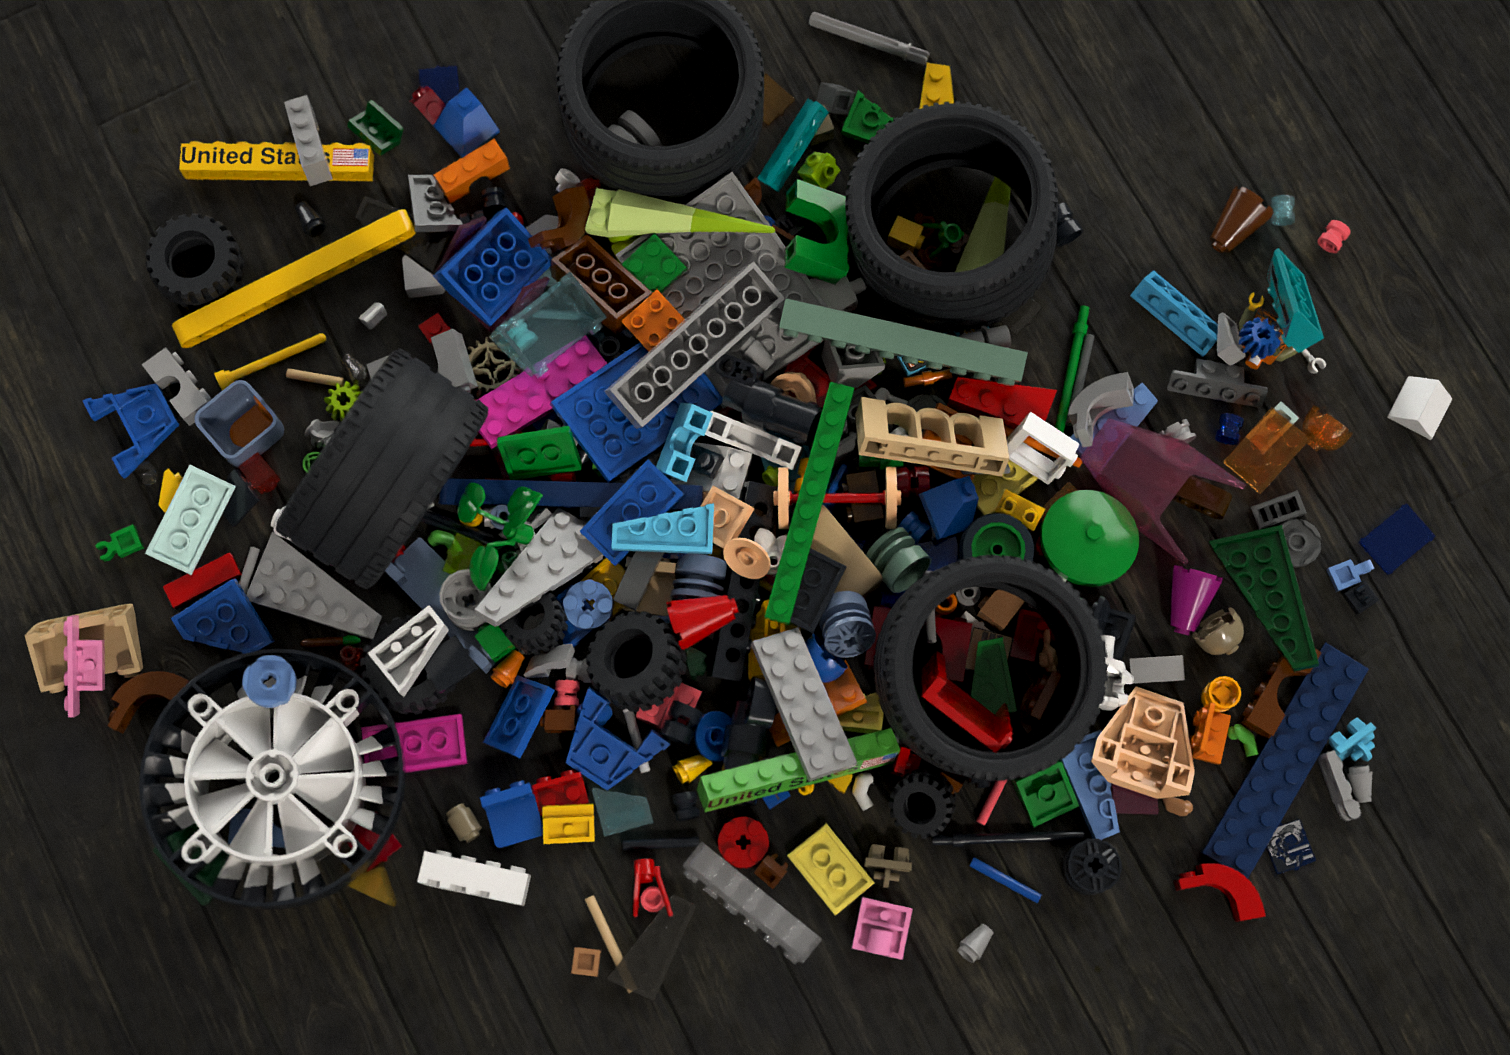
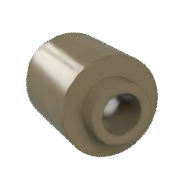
M464 803L455 806L447 812L446 815L449 818L447 821L460 842L466 840L469 843L480 835L478 831L482 827L470 808L466 807Z

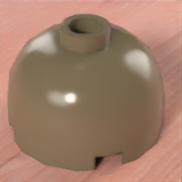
M1228 608L1230 612L1227 613L1223 609L1213 613L1199 624L1203 628L1198 633L1196 631L1192 633L1193 639L1205 652L1211 655H1222L1225 653L1230 655L1239 648L1238 644L1243 638L1244 627L1239 615L1233 608Z

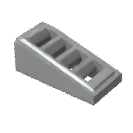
M1222 312L1218 315L1217 355L1231 366L1243 359L1246 354L1243 353V346L1238 345L1241 338L1238 336L1237 324Z

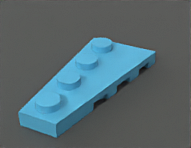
M714 503L697 508L683 509V511L614 523L612 526L611 549L616 551L712 554Z

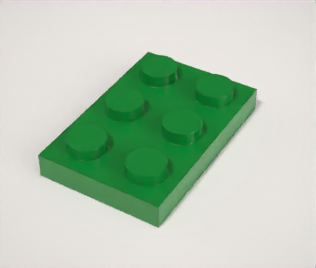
M570 426L502 436L497 439V445L510 480L528 479L582 469V462Z

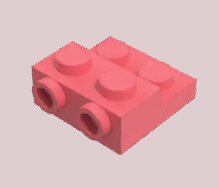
M681 683L679 687L676 686L673 691L675 693L670 698L667 696L663 699L664 703L658 707L654 704L652 709L647 711L639 708L636 719L661 729L664 720L670 718L668 711L673 701H679L696 708L702 691ZM678 718L677 722L686 724L685 720Z

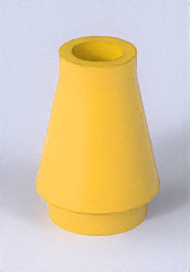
M700 754L677 761L673 769L682 784L690 783L705 769L710 767L712 761L707 760Z

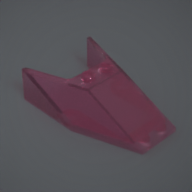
M1108 418L1093 439L1092 446H1088L1080 457L1103 491L1120 501L1128 509L1136 522L1138 530L1185 566L1189 561L1160 522V516L1186 480L1192 475H1197L1244 489L1246 486L1186 442Z

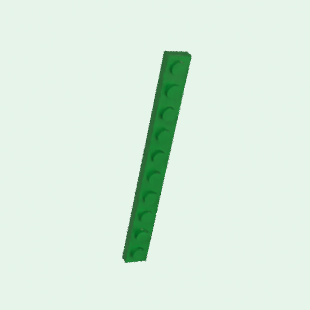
M830 382L765 613V619L787 625L790 624L852 401L854 387Z

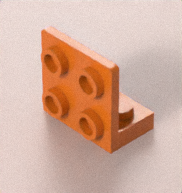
M657 289L622 320V323L649 352L685 319Z
M1210 702L1195 712L1193 718V726H1196L1195 733L1190 736L1189 740L1192 758L1219 765L1223 756L1231 715L1214 711L1215 703Z

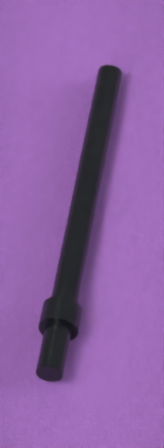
M1084 831L988 834L952 832V835L933 836L932 845L963 847V844L1084 841Z

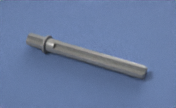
M813 12L810 16L809 24L811 26L902 57L904 61L908 59L925 65L929 58L928 51L912 46V43L905 44Z

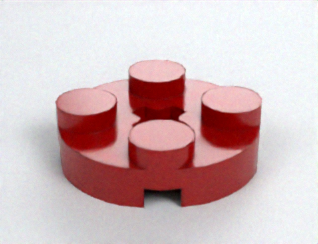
M737 817L727 822L718 837L720 854L726 862L736 868L755 866L763 859L768 850L769 840L766 830L760 822L750 817ZM742 835H745L746 839L751 841V844H748L745 850H742L740 845H736V840H740Z

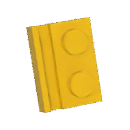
M593 803L542 806L543 843L595 842Z

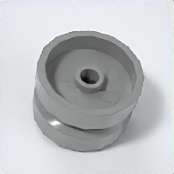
M627 110L618 118V125L612 124L608 128L625 140L646 146H662L653 129L633 111Z

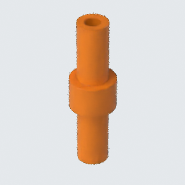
M950 369L936 372L931 370L921 372V375L903 378L904 387L920 384L924 386L932 385L935 381L951 379L952 373H950Z

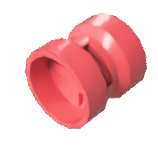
M1331 220L1326 227V232L1322 233L1317 240L1318 244L1327 252L1337 253L1342 247V241L1348 238L1351 231L1346 224L1338 220Z
M574 680L555 681L557 697L554 699V706H566V708L570 709V705H576L578 708L579 699L577 698V692L580 690V682Z

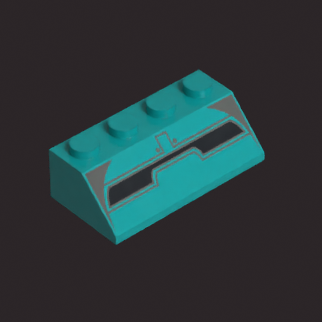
M1277 248L1274 250L1267 274L1269 283L1267 289L1274 299L1272 306L1279 316L1277 323L1283 330L1284 334L1281 337L1288 347L1292 346L1300 353L1322 340L1324 336L1304 274Z

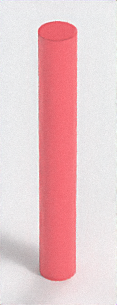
M1007 780L995 781L976 822L984 826L986 825Z

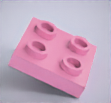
M862 897L852 949L902 960L912 908Z

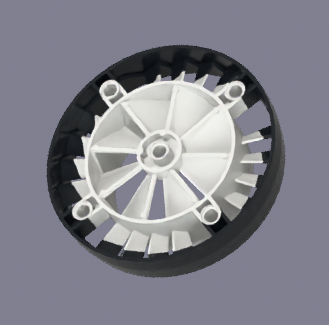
M293 649L258 650L229 658L205 670L185 685L163 710L151 731L141 762L139 790L142 814L149 835L163 859L186 882L206 895L221 902L250 909L275 910L295 908L322 900L342 890L362 875L379 857L387 845L401 813L406 781L405 756L397 727L386 706L376 692L353 671L329 658L306 651ZM267 655L283 658L291 665L297 678L296 689L290 701L285 705L274 708H264L256 705L249 699L243 688L245 670L249 665L252 666L258 658ZM314 671L320 673L312 696L309 698L302 695L308 672ZM271 675L268 680L263 681V684L270 688L276 684V680ZM337 680L347 684L326 706L323 705L324 700ZM232 682L239 700L221 709L209 696ZM349 698L355 699L354 706L351 708L343 707L345 700ZM208 703V708L205 712L197 713L199 705ZM371 703L380 713L388 728L356 743L346 727ZM190 714L204 727L197 737L180 728ZM273 717H274V719H273V749H271V725H270V718H273ZM232 739L235 740L253 757L252 761L227 746ZM395 745L397 757L363 763L362 754ZM171 748L189 754L188 760L166 755L167 751ZM355 769L352 772L301 775L305 773ZM273 772H279V779L274 783H269V775ZM398 776V787L366 786V777ZM160 777L184 778L185 783L160 784ZM246 778L245 784L208 794L211 779ZM295 793L336 824L328 828L294 797ZM255 796L258 799L229 845L218 831ZM364 801L393 806L390 817L363 809ZM183 802L188 803L186 807L161 814L160 807ZM273 804H278L287 854L283 856L272 854ZM196 823L200 829L175 853L168 836ZM356 823L380 835L370 851L351 834ZM352 842L353 848L351 852L342 854L340 851L342 844ZM195 848H202L201 856L198 859H191V852ZM223 850L230 857L210 888L195 876ZM333 852L350 871L334 883L326 886L316 862ZM248 864L250 869L241 899L233 898L245 866ZM296 868L299 870L305 896L298 898L296 896L292 869ZM268 870H274L273 902H265Z

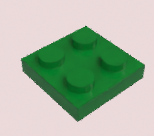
M655 233L621 264L652 293L658 289L661 294L688 270Z

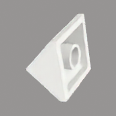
M1408 376L1387 418L1431 440L1452 397L1439 380Z

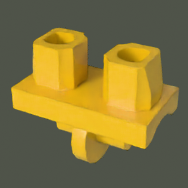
M1008 489L1004 491L995 509L997 513L1013 516L1021 521L1025 527L1033 531L1045 511V508Z

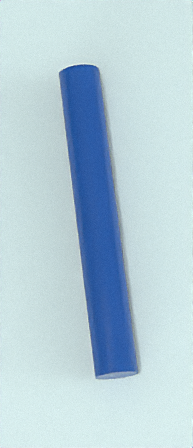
M975 857L969 865L1036 903L1039 902L1042 896L1039 892Z

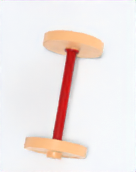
M789 467L778 468V491H774V506H778L779 529H789V506H792V503H797L799 493L789 491ZM896 467L885 468V490H883V493H826L823 503H883L885 505L886 529H896L897 505H901V490H897Z

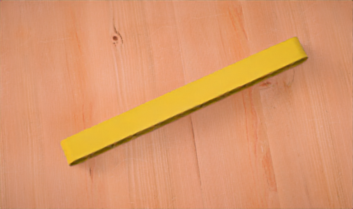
M405 209L395 211L178 319L172 324V328L182 348L193 347L413 237L416 234L414 225Z

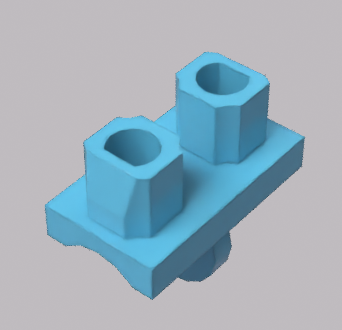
M1355 718L1347 725V730L1353 736L1346 739L1340 732H1336L1329 738L1330 746L1335 750L1336 755L1340 757L1341 761L1351 756L1354 761L1362 758L1368 762L1372 759L1370 750L1375 747L1371 740L1374 738L1373 731L1376 730V727L1371 722L1366 725L1360 719Z

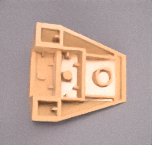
M1135 687L1128 696L1127 704L1119 708L1097 738L1091 762L1109 783L1156 799L1189 795L1195 771L1184 703Z

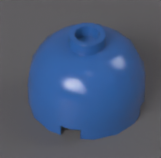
M812 634L805 640V644L823 683L836 680L848 668L843 658L833 656L827 651L821 637Z

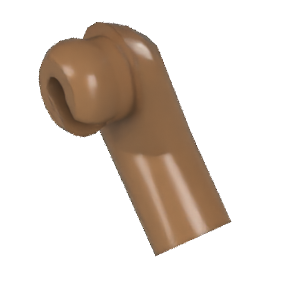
M1175 797L1162 798L1166 810L1178 816H1187L1193 810V805L1188 800L1184 801Z

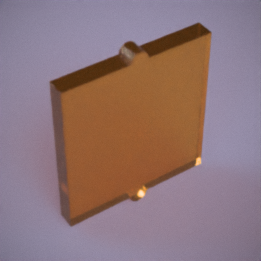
M765 73L763 122L769 126L779 115L784 114V110L795 99Z

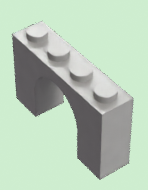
M450 329L431 337L438 360V373L452 382L451 385L456 388L460 387L468 393L472 389L477 388L478 385L462 334L454 329ZM388 356L367 364L371 379Z

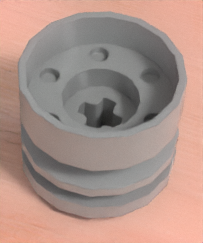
M469 569L459 570L449 575L442 583L439 595L440 603L452 624L462 630L477 631L483 624L487 623L475 615V609L492 587L488 582L486 592L479 590L471 579ZM473 601H475V605H469L467 607V603H472Z

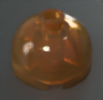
M1313 406L1305 416L1302 425L1303 433L1308 438L1306 443L1316 451L1320 448L1334 451L1342 447L1353 433L1349 432V429L1328 413L1323 415L1319 412L1320 408Z

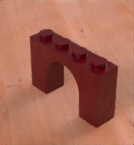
M879 604V607L874 606L871 620L876 632V638L871 648L865 653L863 665L865 669L873 670L877 638L881 632L883 622L892 608L891 605ZM935 613L936 640L940 647V653L945 656L946 677L956 685L961 686L964 680L972 623H967V619L953 617L952 620L942 618L943 615ZM924 622L921 630L926 631V623Z

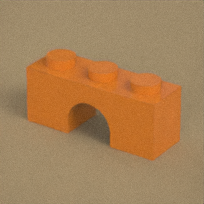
M495 139L435 173L434 177L445 198L451 204L470 193L469 186L476 179L487 176L491 180L510 168L507 157Z

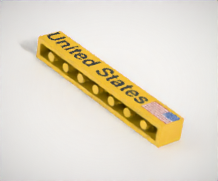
M192 141L189 144L181 143L179 170L185 179L307 180L296 144L292 142H286L283 145L270 142H261L260 144H249L247 142L226 144L220 141L213 142V144H203L198 141ZM331 143L330 145H322L333 177L329 181H373L374 154L370 145L364 143H355L354 145Z

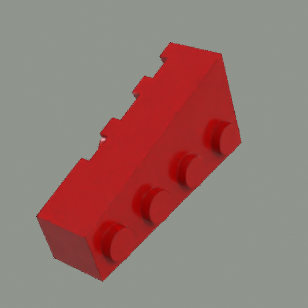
M958 377L947 406L977 418L981 415L1003 419L1005 426L1015 429L1030 412L1046 421L1057 390L1015 384L1014 386H1008L992 381Z

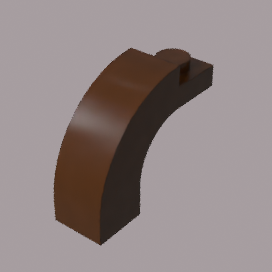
M584 186L567 188L553 196L558 212L557 228L541 231L530 237L528 241L531 248L540 246L542 250L551 248L553 254L574 244L584 235L590 213L589 200Z
M163 671L147 672L133 677L124 683L113 695L112 700L120 704L118 708H114L108 719L110 722L107 726L124 734L135 712L144 702L153 698L172 700L190 681L176 674Z

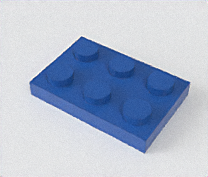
M517 675L483 742L498 750L521 758L555 690Z

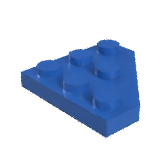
M236 579L230 580L171 618L184 640L200 642L218 648L230 649L245 654L262 650L275 642Z

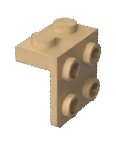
M633 557L626 558V570ZM661 559L647 586V591L636 610L638 613L645 611L650 612L652 615H669L666 603L672 601L670 597L671 590L674 589L672 583L676 579V563H672L671 559ZM628 607L623 608L626 612L634 611Z

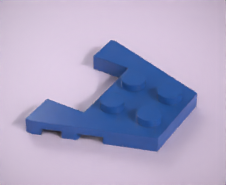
M157 384L129 389L125 393L116 395L112 393L103 395V398L94 400L92 398L83 400L90 417L94 421L116 410L131 437L134 446L112 457L115 466L123 478L128 477L180 425Z
M589 687L566 758V764L581 772V774L605 790H609L630 775L637 767L651 760L662 749H666L670 745V741L651 729L639 747L635 749L594 721L607 704L608 699Z

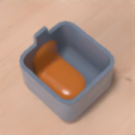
M243 380L231 383L200 408L194 417L195 424L220 454L236 468H244L251 464L284 435V425L252 386Z

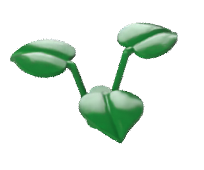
M472 482L466 486L465 492L462 494L458 504L459 519L464 523H470L474 520L476 514L479 513L504 525L503 534L508 539L506 541L490 542L486 545V548L479 546L473 553L469 571L473 583L479 590L486 592L487 583L496 569L498 552L494 547L514 546L515 542L527 545L531 542L534 533L533 528L524 523L543 495L527 487H518L508 502L509 522L480 509L485 500V491L481 485Z

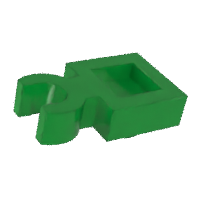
M133 524L110 534L112 541H101L95 545L98 550L108 549L105 555L100 556V559L103 561L111 560L116 553H118L119 557L123 558L144 548L136 526Z

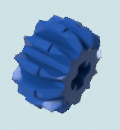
M1257 317L1253 321H1247L1239 331L1238 336L1241 339L1238 345L1245 346L1243 353L1249 351L1251 359L1258 356L1262 360L1276 352V349L1280 346L1281 341L1278 338L1281 332L1274 330L1276 324H1268V318L1261 321Z

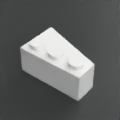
M427 606L368 654L397 691L404 697L449 630L433 609Z

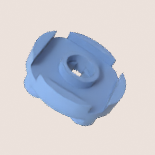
M590 579L573 585L563 600L567 619L580 629H599L610 620L613 613L614 602L610 591L603 584ZM586 599L589 601L593 599L595 601L592 611L589 609L583 610V602Z
M274 655L258 658L252 666L249 665L243 675V688L249 699L256 705L264 708H274L287 704L294 694L297 685L296 674L291 665L283 658ZM272 675L273 679L276 680V684L267 688L263 681L268 680L269 676Z

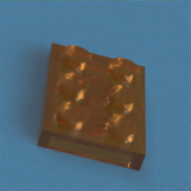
M1272 407L1223 463L1261 494L1311 438Z

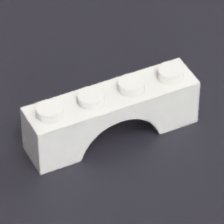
M710 411L713 415L705 435L781 466L789 467L791 470H796L804 447L717 412Z

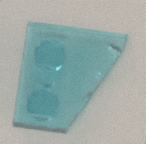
M598 788L592 789L605 837L654 823L647 797L627 795Z

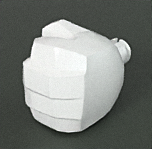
M1101 635L1102 641L1106 643L1105 647L1108 655L1105 658L1106 664H1108V681H1105L1107 690L1104 702L1100 704L1099 708L1112 711L1117 707L1127 704L1128 695L1124 693V685L1133 684L1134 677L1126 670L1125 664L1122 661L1113 659L1115 637Z

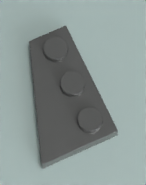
M408 175L415 232L463 231V223L454 215V209L444 199V193L432 175Z

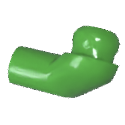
M434 530L428 536V543L434 547L439 544L446 546L453 558L463 553L452 533Z
M1235 724L1234 727L1228 728V737L1231 740L1238 739L1243 743L1246 757L1258 755L1255 738L1251 731L1241 724Z

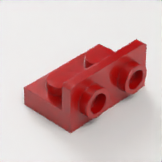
M575 769L560 773L561 777L551 780V776L537 779V784L531 785L541 817H543L542 806L590 803L581 772L576 773Z

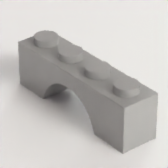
M307 95L284 102L300 162L309 185L313 186L332 180L330 166L319 137L316 117Z

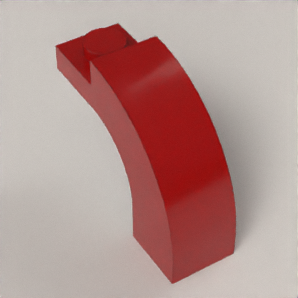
M1212 863L1196 866L1198 876H1196L1195 871L1182 873L1180 874L1181 879L1174 880L1176 891L1199 886H1211L1220 890L1230 902L1235 922L1266 916L1262 900L1254 885L1243 874L1231 867Z

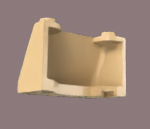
M822 505L811 549L847 566L834 593L853 591L866 599L880 588L883 578L877 568L829 510Z
M123 604L75 614L79 615V640H105V674L118 672L119 675H124L125 678L140 674L139 672L143 669L133 604ZM69 616L37 623L25 635L41 692L50 691V693H58L65 690L64 674L65 671H68V662L64 660L67 636L64 635L63 627L64 622L67 621Z

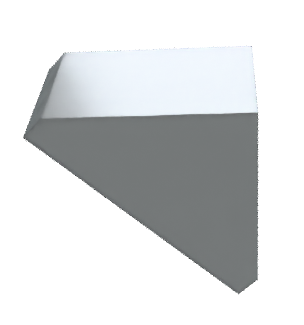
M404 255L402 258L404 282L409 298L438 295L445 292V289L431 273Z

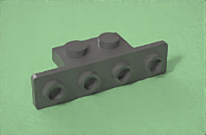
M1196 359L1194 373L1173 370L1167 385L1168 391L1257 408L1262 407L1268 392L1267 387L1244 383V367L1230 366L1202 359Z

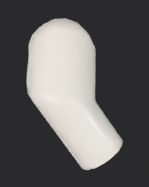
M869 772L858 774L852 789V793L862 811L873 806L867 794L869 785L873 783V776Z

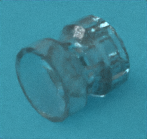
M1278 195L1271 198V208L1274 211L1271 217L1272 224L1286 226L1295 222V213L1292 211L1295 206V198L1293 196Z

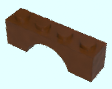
M1315 649L1317 658H1319L1322 652ZM1281 654L1278 661H1273L1267 669L1266 674L1269 676L1265 683L1260 682L1256 688L1254 695L1257 697L1253 704L1249 702L1243 710L1242 716H1244L1241 724L1265 739L1273 737L1285 717L1277 700V690L1281 681L1290 676L1304 677L1313 668L1293 672Z

